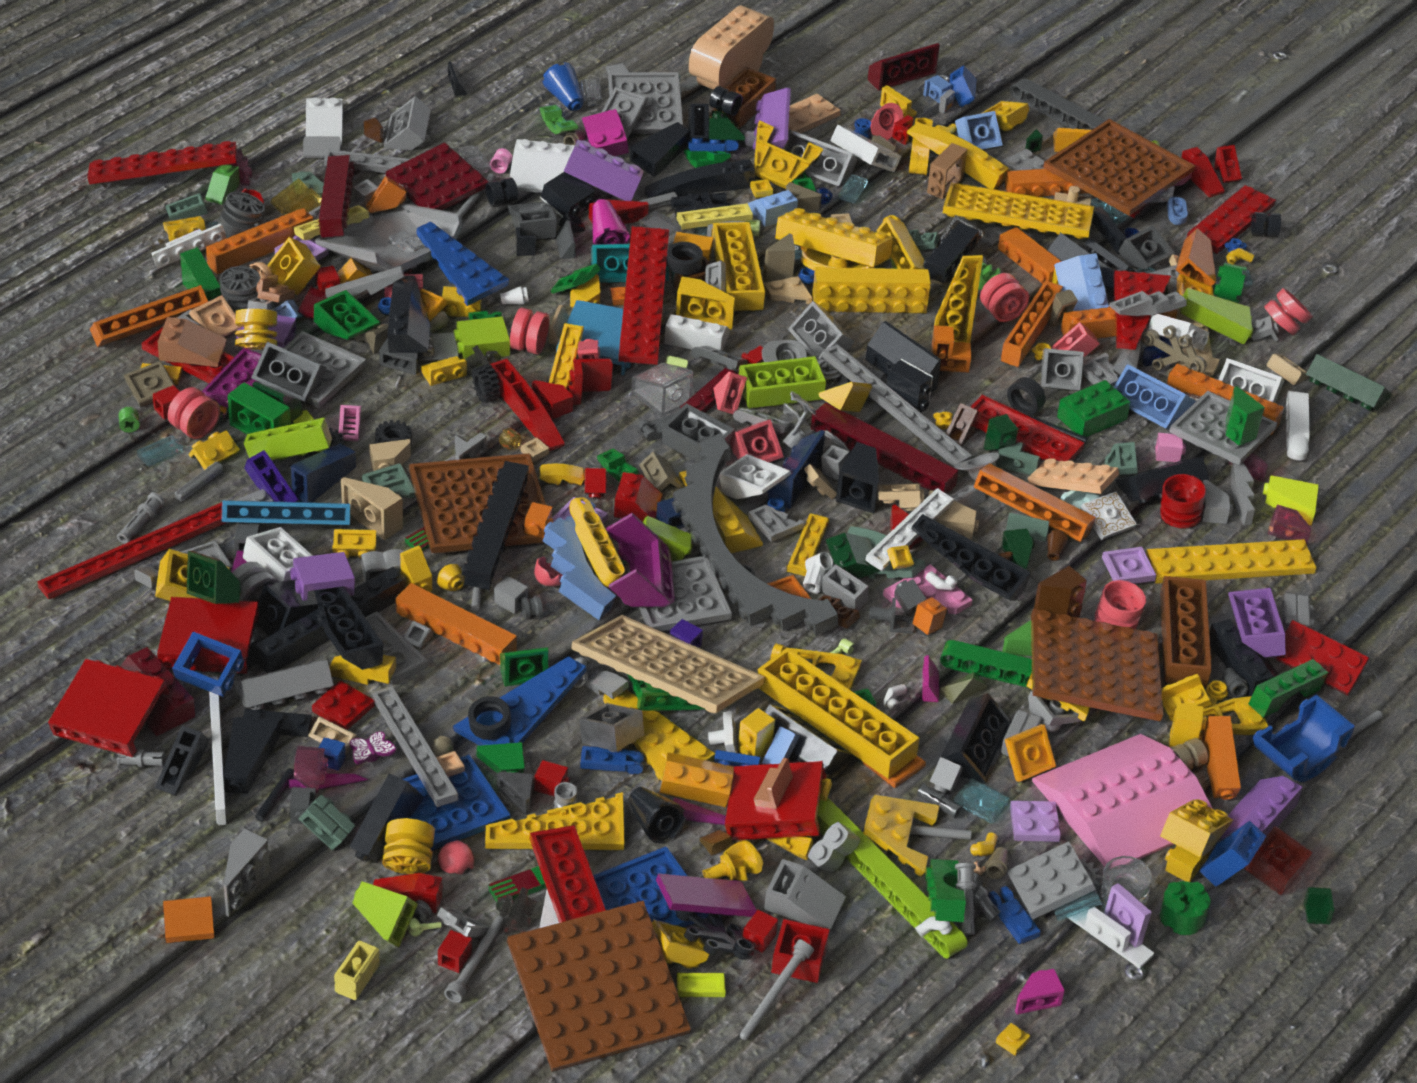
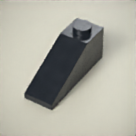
M181 726L154 787L155 789L174 796L178 794L201 761L209 743V739L202 732Z

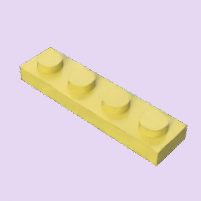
M748 203L677 213V221L682 230L708 227L710 224L725 221L753 220V213Z
M360 205L351 207L350 212H348L349 220H347V224L360 223L364 219L369 218L368 210ZM319 219L294 227L295 235L303 240H311L315 236L320 235Z

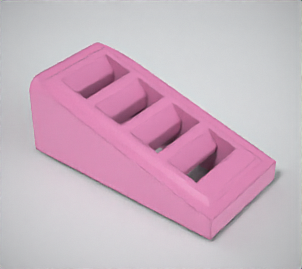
M341 405L339 433L355 434L343 435L344 441H359L361 406ZM344 417H354L356 419H349ZM343 428H355V430H347Z

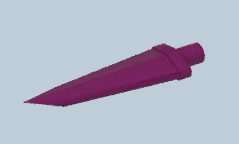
M299 773V779H289V789L296 787L319 790L366 781L368 779L356 774Z
M679 798L673 799L674 802L684 808V817L687 821L725 825V815L682 801Z

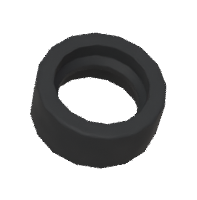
M691 242L674 243L667 250V267L672 272L680 275L694 274L702 267L703 251L699 246ZM687 256V257H691V258H693V259H692V260H680V259H677L676 257Z
M1029 377L1017 379L1007 390V398L1012 408L1029 415L1037 413L1046 402L1045 392L1040 384ZM1020 389L1030 395L1033 404L1023 398Z
M487 696L473 702L468 711L470 729L476 737L483 740H494L505 735L510 729L512 720L509 706L498 697ZM487 711H497L503 715L501 721L490 726L482 725L476 720L480 714Z

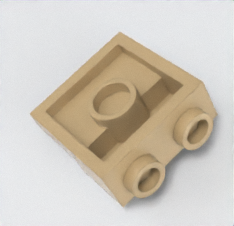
M920 484L879 485V500H883V503H895V500H899L900 508H904L906 511H913L924 501V489H920Z

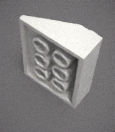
M517 139L510 177L515 180L517 189L542 193L545 183L564 172L574 145Z

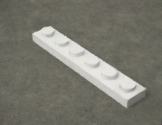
M937 488L866 555L865 561L883 571L891 563L887 552L890 547L909 546L919 537L911 529L917 519L924 514L936 520L952 505L954 499Z

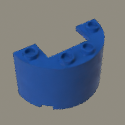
M1317 695L1309 700L1305 699L1299 706L1298 719L1291 724H1286L1278 733L1272 734L1273 727L1268 726L1263 730L1257 731L1253 736L1255 747L1292 779L1299 782L1311 780L1330 766L1337 758L1335 754L1339 752L1340 746L1345 748L1355 728L1351 722Z

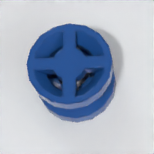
M865 118L857 119L854 124L856 128L854 131L869 139L871 137V121Z

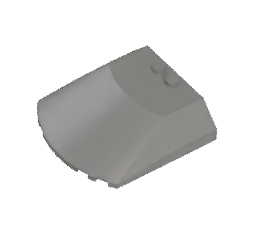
M399 203L396 208L369 214V218L364 219L362 222L349 224L348 228L344 229V236L318 237L315 242L317 245L347 259L352 258L371 270L382 272L401 266L403 271L407 269H414L418 264L429 262L433 258L430 249L424 246L416 234L418 227L431 221L456 240L463 223L461 215L458 213Z

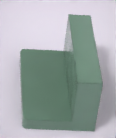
M1009 513L1006 531L1027 528L1030 536H1033L1035 540L1046 542L1050 526L1049 521Z

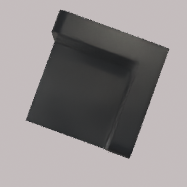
M516 227V256H535V236H520V227Z

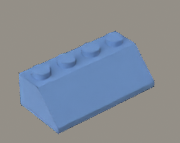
M1128 364L1114 386L1115 389L1130 401L1129 410L1167 430L1196 402L1185 393Z

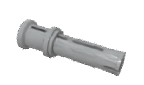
M151 492L145 503L138 506V512L117 534V539L121 543H128L147 520L153 519L155 512L163 508L165 501L161 495Z
M958 863L955 864L958 875V883L955 885V888L964 890L966 899L964 922H960V930L965 936L975 935L973 891L977 888L976 883H974L976 864Z

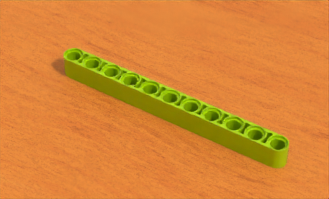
M827 798V801L820 800L817 816L819 832L824 836L833 824L839 822L850 828L860 838L856 849L845 856V858L914 928L929 917L935 916L934 912H930L928 897L829 798ZM951 921L952 930L950 933L943 935L939 930H932L923 936L946 959L967 947L965 935Z

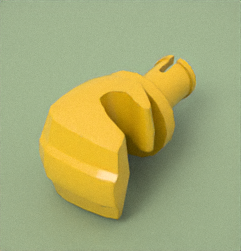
M742 840L723 852V855L720 856L719 864L702 870L704 878L719 879L726 876L730 880L746 881L748 880L747 873L758 874L762 871L763 858L749 841Z

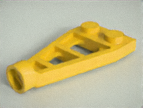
M775 643L771 659L787 647ZM789 648L804 659H811L812 664L816 667L819 663L834 664L836 667L830 677L851 690L862 660L837 653Z
M1252 696L1233 698L1203 708V716H1223V713L1236 711L1241 723H1231L1232 731L1235 735H1254L1257 731L1268 727L1265 718L1248 704Z

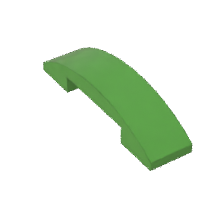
M557 105L539 107L545 124L554 134L573 132L578 129V125L573 120L566 121L562 117V110Z

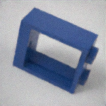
M192 632L172 669L176 679L223 697L226 691L232 688L234 677L237 672L242 670L244 660L241 650ZM202 647L230 658L218 680L190 670Z
M1248 821L1216 844L1201 867L1200 872L1215 887L1249 865L1266 835L1251 821Z

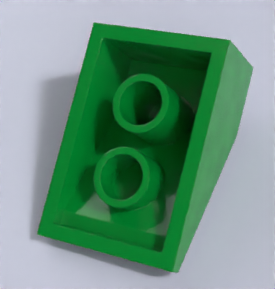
M347 290L314 304V322L325 333L349 340L380 325V321Z

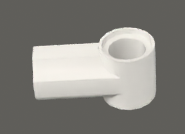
M821 552L805 561L807 572L803 588L806 592L817 594L821 591L822 577L833 566V559L829 553Z

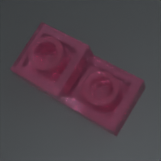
M1251 453L1243 463L1253 479L1264 482L1268 464Z

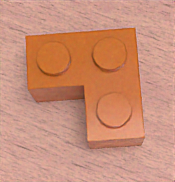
M934 325L930 352L941 359L940 371L969 373L971 343L954 342V327Z

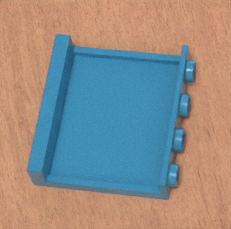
M576 300L567 324L584 326L581 341L586 339L598 340L600 359H611L613 364L622 365L621 375H624L626 369L631 367V363L618 362L623 309Z

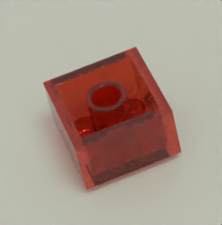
M1274 826L1267 834L1249 865L1244 867V869L1282 896L1307 867L1313 852Z

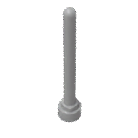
M498 915L459 978L449 983L445 989L444 995L449 1001L459 1003L466 994L465 985L505 920L503 916Z
M801 939L794 945L793 957L741 1031L740 1038L742 1040H747L800 962L810 958L814 952V948Z

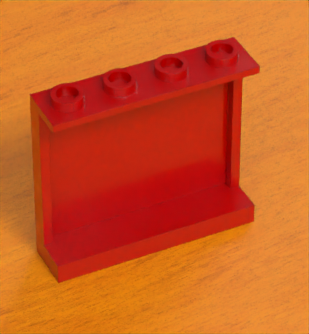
M171 597L157 651L158 659L167 669H172L192 632H196L241 650L244 665L242 670L237 673L247 674V657L255 623L259 621L258 602L239 601V603L214 604L200 598ZM202 647L190 670L223 672L230 658Z
M85 659L49 719L48 724L55 736L133 757L137 751L133 743L160 695H169V690L165 681L158 676L151 677L139 671L126 670L118 665L111 666L99 660Z
M823 761L789 763L793 777L776 809L755 806L754 797L769 769L778 768L779 764L734 766L725 818L727 834L732 837V840L819 836L820 828L817 816L822 779L827 778Z

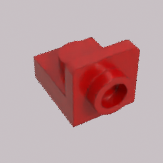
M907 115L895 122L892 138L906 145L909 137L907 131L912 127L914 118Z

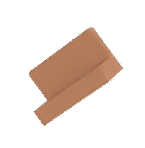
M783 758L778 768L769 769L754 797L755 806L777 808L793 777L788 758Z

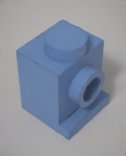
M936 75L925 80L923 95L925 97L929 96L940 103V97L952 88V84Z

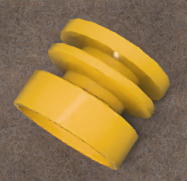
M268 309L237 310L235 312V325L244 329L235 332L237 337H241L235 340V345L251 350H264L267 342L277 346V340L271 339L277 337V332L268 330V328L277 326L278 312Z
M408 818L396 819L387 823L385 837L387 845L384 846L383 866L391 871L402 874L425 873L429 871L432 859L430 848L433 847L435 828L427 822Z

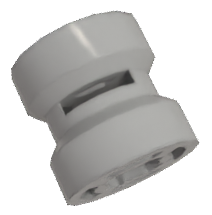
M563 782L555 787L554 808L577 803V788L574 784Z

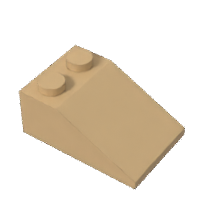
M345 477L341 479L342 503L350 504L351 517L369 530H376L377 535L384 541L403 529V500L399 494L387 487Z

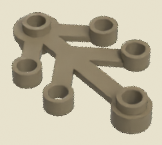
M1173 325L1165 327L1163 334L1166 338L1170 339L1172 344L1170 346L1160 340L1156 330L1151 329L1143 334L1142 342L1145 345H1154L1171 355L1163 359L1157 358L1153 360L1152 367L1155 370L1159 371L1166 365L1181 361L1187 364L1185 366L1199 373L1205 371L1206 361L1203 357L1197 356L1190 335L1184 334L1178 340L1176 328ZM1182 347H1186L1188 355L1184 354ZM1171 368V369L1168 370V373H1167L1168 376H1169V373L1171 372V370H1172L1173 368Z

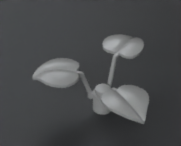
M793 391L790 392L791 400L803 405L804 412L801 416L793 407L786 403L783 404V414L792 415L798 419L795 428L783 440L790 449L794 445L797 446L800 440L806 436L799 428L803 422L808 427L810 426L805 419L808 411L816 415L813 407ZM825 431L826 437L830 438L842 449L849 451L843 441L829 431Z

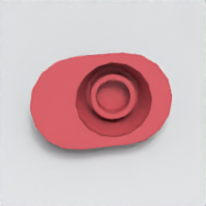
M886 103L876 111L871 121L873 136L880 135L886 140L892 137L894 123L903 118V111L896 103Z

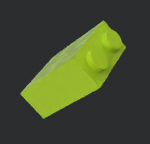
M503 316L457 321L454 338L455 341H458V353H462V357L466 361L510 356V339Z

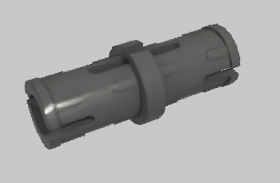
M923 784L917 792L918 797H921L930 804L938 805L940 810L949 814L954 819L958 817L962 810V806L946 798V794L938 793L926 784Z

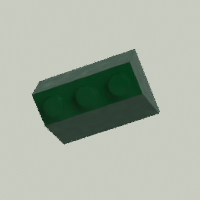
M188 551L187 594L214 604L239 603L242 593L240 581L221 560L194 551Z

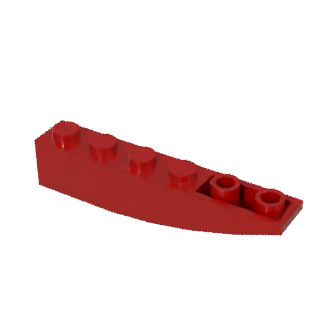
M506 358L489 364L492 365V368L495 370L494 373L497 374L500 396L532 435L543 442L549 448V451L565 446L560 433L537 395Z

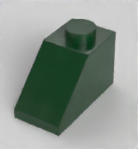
M1007 414L989 419L983 447L985 450L1000 449L1016 444L1019 429Z

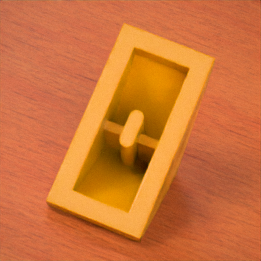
M352 258L337 272L340 284L372 275L369 268Z

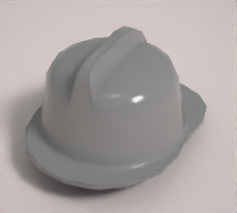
M795 340L771 341L764 345L762 349L764 362L806 357L804 346Z
M982 454L973 459L954 465V468L967 470L970 477L976 481L980 469L989 463L996 466L999 454Z

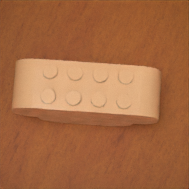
M737 6L696 41L690 53L689 73L697 76V83L699 85L714 90L719 85L722 87L727 85L746 67L759 71L763 54L772 41L774 32L773 18L745 6Z

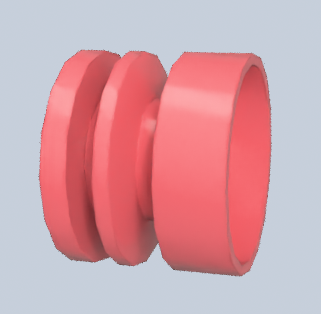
M1116 580L1109 582L1102 591L1100 602L1095 612V621L1136 629L1146 604L1144 592L1136 584L1129 581Z

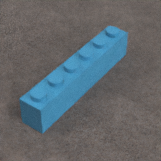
M222 500V522L350 525V504Z

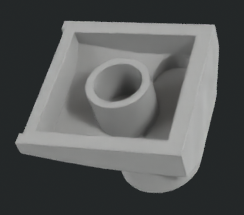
M1031 690L1028 696L1029 710L1031 714L1041 717V724L1045 725L1048 732L1058 731L1062 724L1082 721L1078 718L1079 714L1072 709L1066 711L1061 708L1062 704L1059 701L1032 696Z

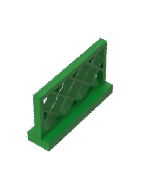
M628 675L638 698V710H706L703 707L690 704L685 699L672 696L667 691L652 687L651 684L642 680H636L633 676Z

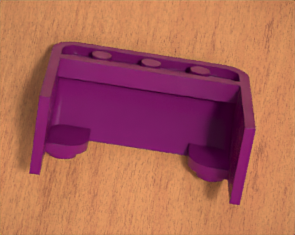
M633 513L605 528L607 533L618 542L620 558L627 561L630 565V573L609 584V588L622 599L624 604L631 607H667L674 603L671 553L665 542Z

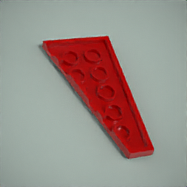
M1115 270L1114 300L1117 301L1140 291L1145 292L1147 295L1158 291L1164 294L1171 275ZM1115 311L1116 348L1136 350L1152 315H1119Z

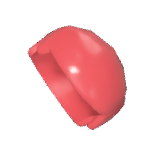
M545 557L537 559L534 570L537 581L549 587L561 585L560 579L563 575L552 568L551 563H547Z
M453 841L441 848L437 861L443 871L449 874L456 873L462 875L467 868L472 869L474 867L475 858L472 850L466 843Z

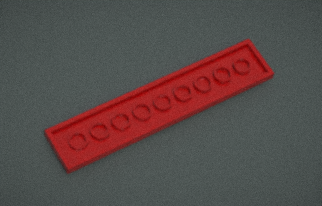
M632 226L618 362L658 364L669 229Z

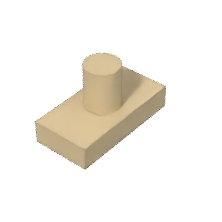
M1077 186L1069 187L1068 194L1055 192L1054 200L1090 205L1091 197L1079 196L1080 188Z

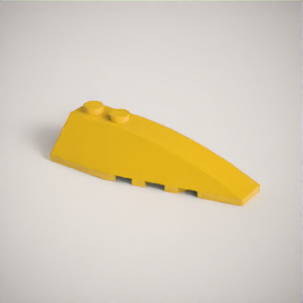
M918 122L907 131V134L938 155L951 143L966 148L967 156L964 172L988 189L995 190L1006 180L1007 171H1011L1007 166L985 151L949 132Z
M982 255L962 257L935 317V326L954 327V342L970 343L983 261Z
M686 471L679 472V477L686 487L687 484L684 478L687 476ZM716 486L713 498V518L717 530L730 553L763 546L762 540L747 515Z

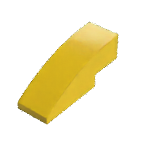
M383 654L382 665L362 670L343 659L340 655L333 658L329 669L333 677L366 685L369 684L370 680L389 684L396 670V657Z

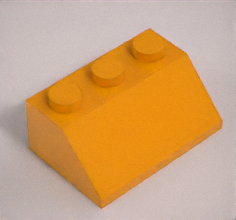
M668 752L659 793L726 807L730 795L734 767Z

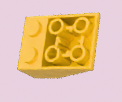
M1193 799L1169 813L1160 837L1198 857H1202L1216 844L1232 824L1233 819L1227 817L1228 814L1224 811L1208 807L1205 801Z

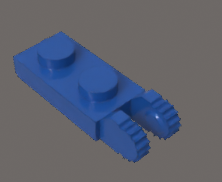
M692 138V141L688 140L687 147L691 151H736L739 146L736 140L721 141L710 139V141H703V138Z
M583 746L580 769L626 771L629 774H639L643 772L642 762L644 761V754L628 751L627 749H622L619 752H610L604 748Z
M1008 886L1000 889L1001 895L1006 902L1003 904L1000 896L995 891L989 892L988 897L1001 911L998 917L1018 944L1040 937L1041 931L1017 899H1014L1013 893L1009 890Z

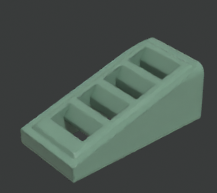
M201 193L165 206L170 220L208 214Z

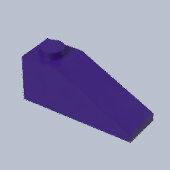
M265 450L247 459L244 469L254 484L260 490L264 489L273 501H298Z

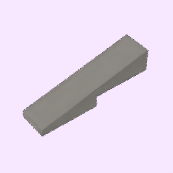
M398 266L326 288V297L329 298L344 290H347L354 297L366 289L370 295H373L404 277L403 268Z
M1142 338L1136 350L1124 349L1112 368L1119 375L1122 374L1127 364L1137 368L1139 354L1147 349V345L1142 342Z

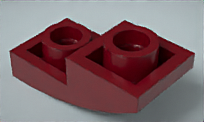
M311 287L302 301L298 312L302 313L306 318L313 319L314 304L327 299L326 293Z

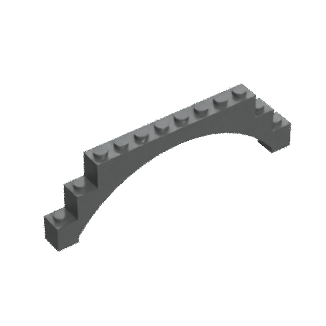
M721 433L699 442V452H697L700 461L686 467L687 476L684 478L687 486L673 492L674 501L672 506L676 513L681 514V520L685 528L689 527L691 530L690 534L695 543L698 542L701 546L700 551L703 557H708L713 573H718L720 576L719 581L724 589L727 588L730 592V600L733 604L738 605L741 618L743 620L746 619L750 626L772 617L775 625L779 624L783 631L804 622L807 629L812 630L815 636L838 626V614L828 598L823 601L808 599L776 589L747 571L730 553L717 530L713 518L715 487L725 463L731 460L730 447Z

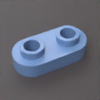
M1180 197L1169 198L1167 211L1170 222L1175 225L1184 224L1188 216L1186 201Z

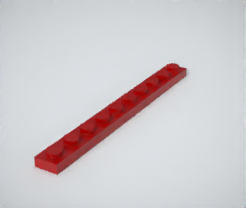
M222 502L37 581L38 588L48 600L223 525L227 522H222Z

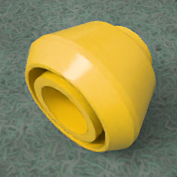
M448 564L439 571L437 584L440 588L456 591L464 585L465 577L462 576V568L458 564Z

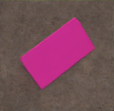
M926 655L922 669V700L939 702V670L930 656Z

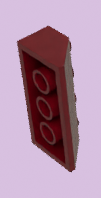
M936 43L879 60L869 65L867 80L880 91L885 86L893 87L936 74L940 44Z
M148 647L127 656L121 665L122 668L133 672L139 671L151 677L158 676L165 681L169 690V695H160L145 721L146 725L156 736L195 718L193 697Z

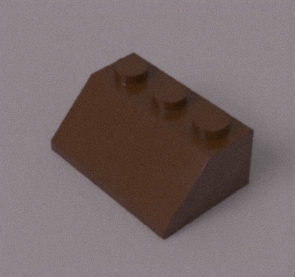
M1067 566L1038 583L1034 609L1046 610L1060 615L1067 614L1079 618L1087 580L1073 568Z

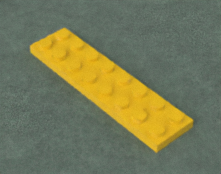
M1305 539L1146 549V556L1156 573V584L1163 583L1164 576L1221 580L1315 574L1316 571L1315 563Z

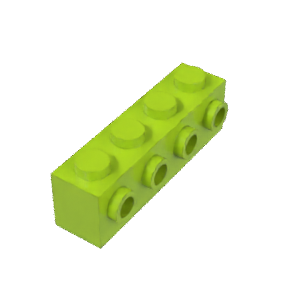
M324 417L249 433L244 441V446L249 458L265 450L271 460H284L289 456H303L313 451L322 452L329 448L332 437Z

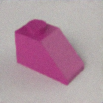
M1055 969L1039 970L1030 975L1018 995L1015 1009L1017 1015L1061 1006L1064 988Z

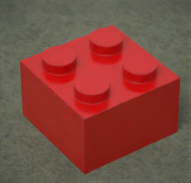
M783 919L773 954L771 973L778 975L782 973L793 957L794 945L801 939L814 948V952L809 959L806 958L805 961L800 962L791 977L818 983L827 950L830 929Z

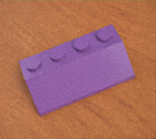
M790 88L764 94L761 101L758 100L755 109L758 111L755 117V124L758 125L760 120L774 127L767 143L783 149L788 140ZM756 126L755 131H754V136H755V137H756V135H757V126ZM755 139L754 144H753V149H754V150H755V146H756V139Z
M577 140L564 168V172L624 201L632 200L644 172L639 166L628 164L622 158L614 157L604 149H597L584 140Z
M1271 588L1228 592L1242 642L1263 657L1285 655V632Z
M1284 776L1259 780L1228 814L1227 817L1233 819V822L1220 838L1224 839L1245 823L1251 821L1266 835L1264 843L1297 806L1302 786Z

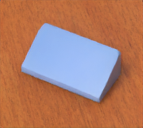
M780 726L761 765L780 764L783 758L789 759L800 736Z

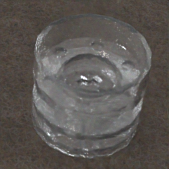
M1120 856L1113 858L1106 864L1103 869L1100 890V903L1104 910L1111 888L1117 883L1147 907L1152 879L1151 871L1143 861L1131 856Z

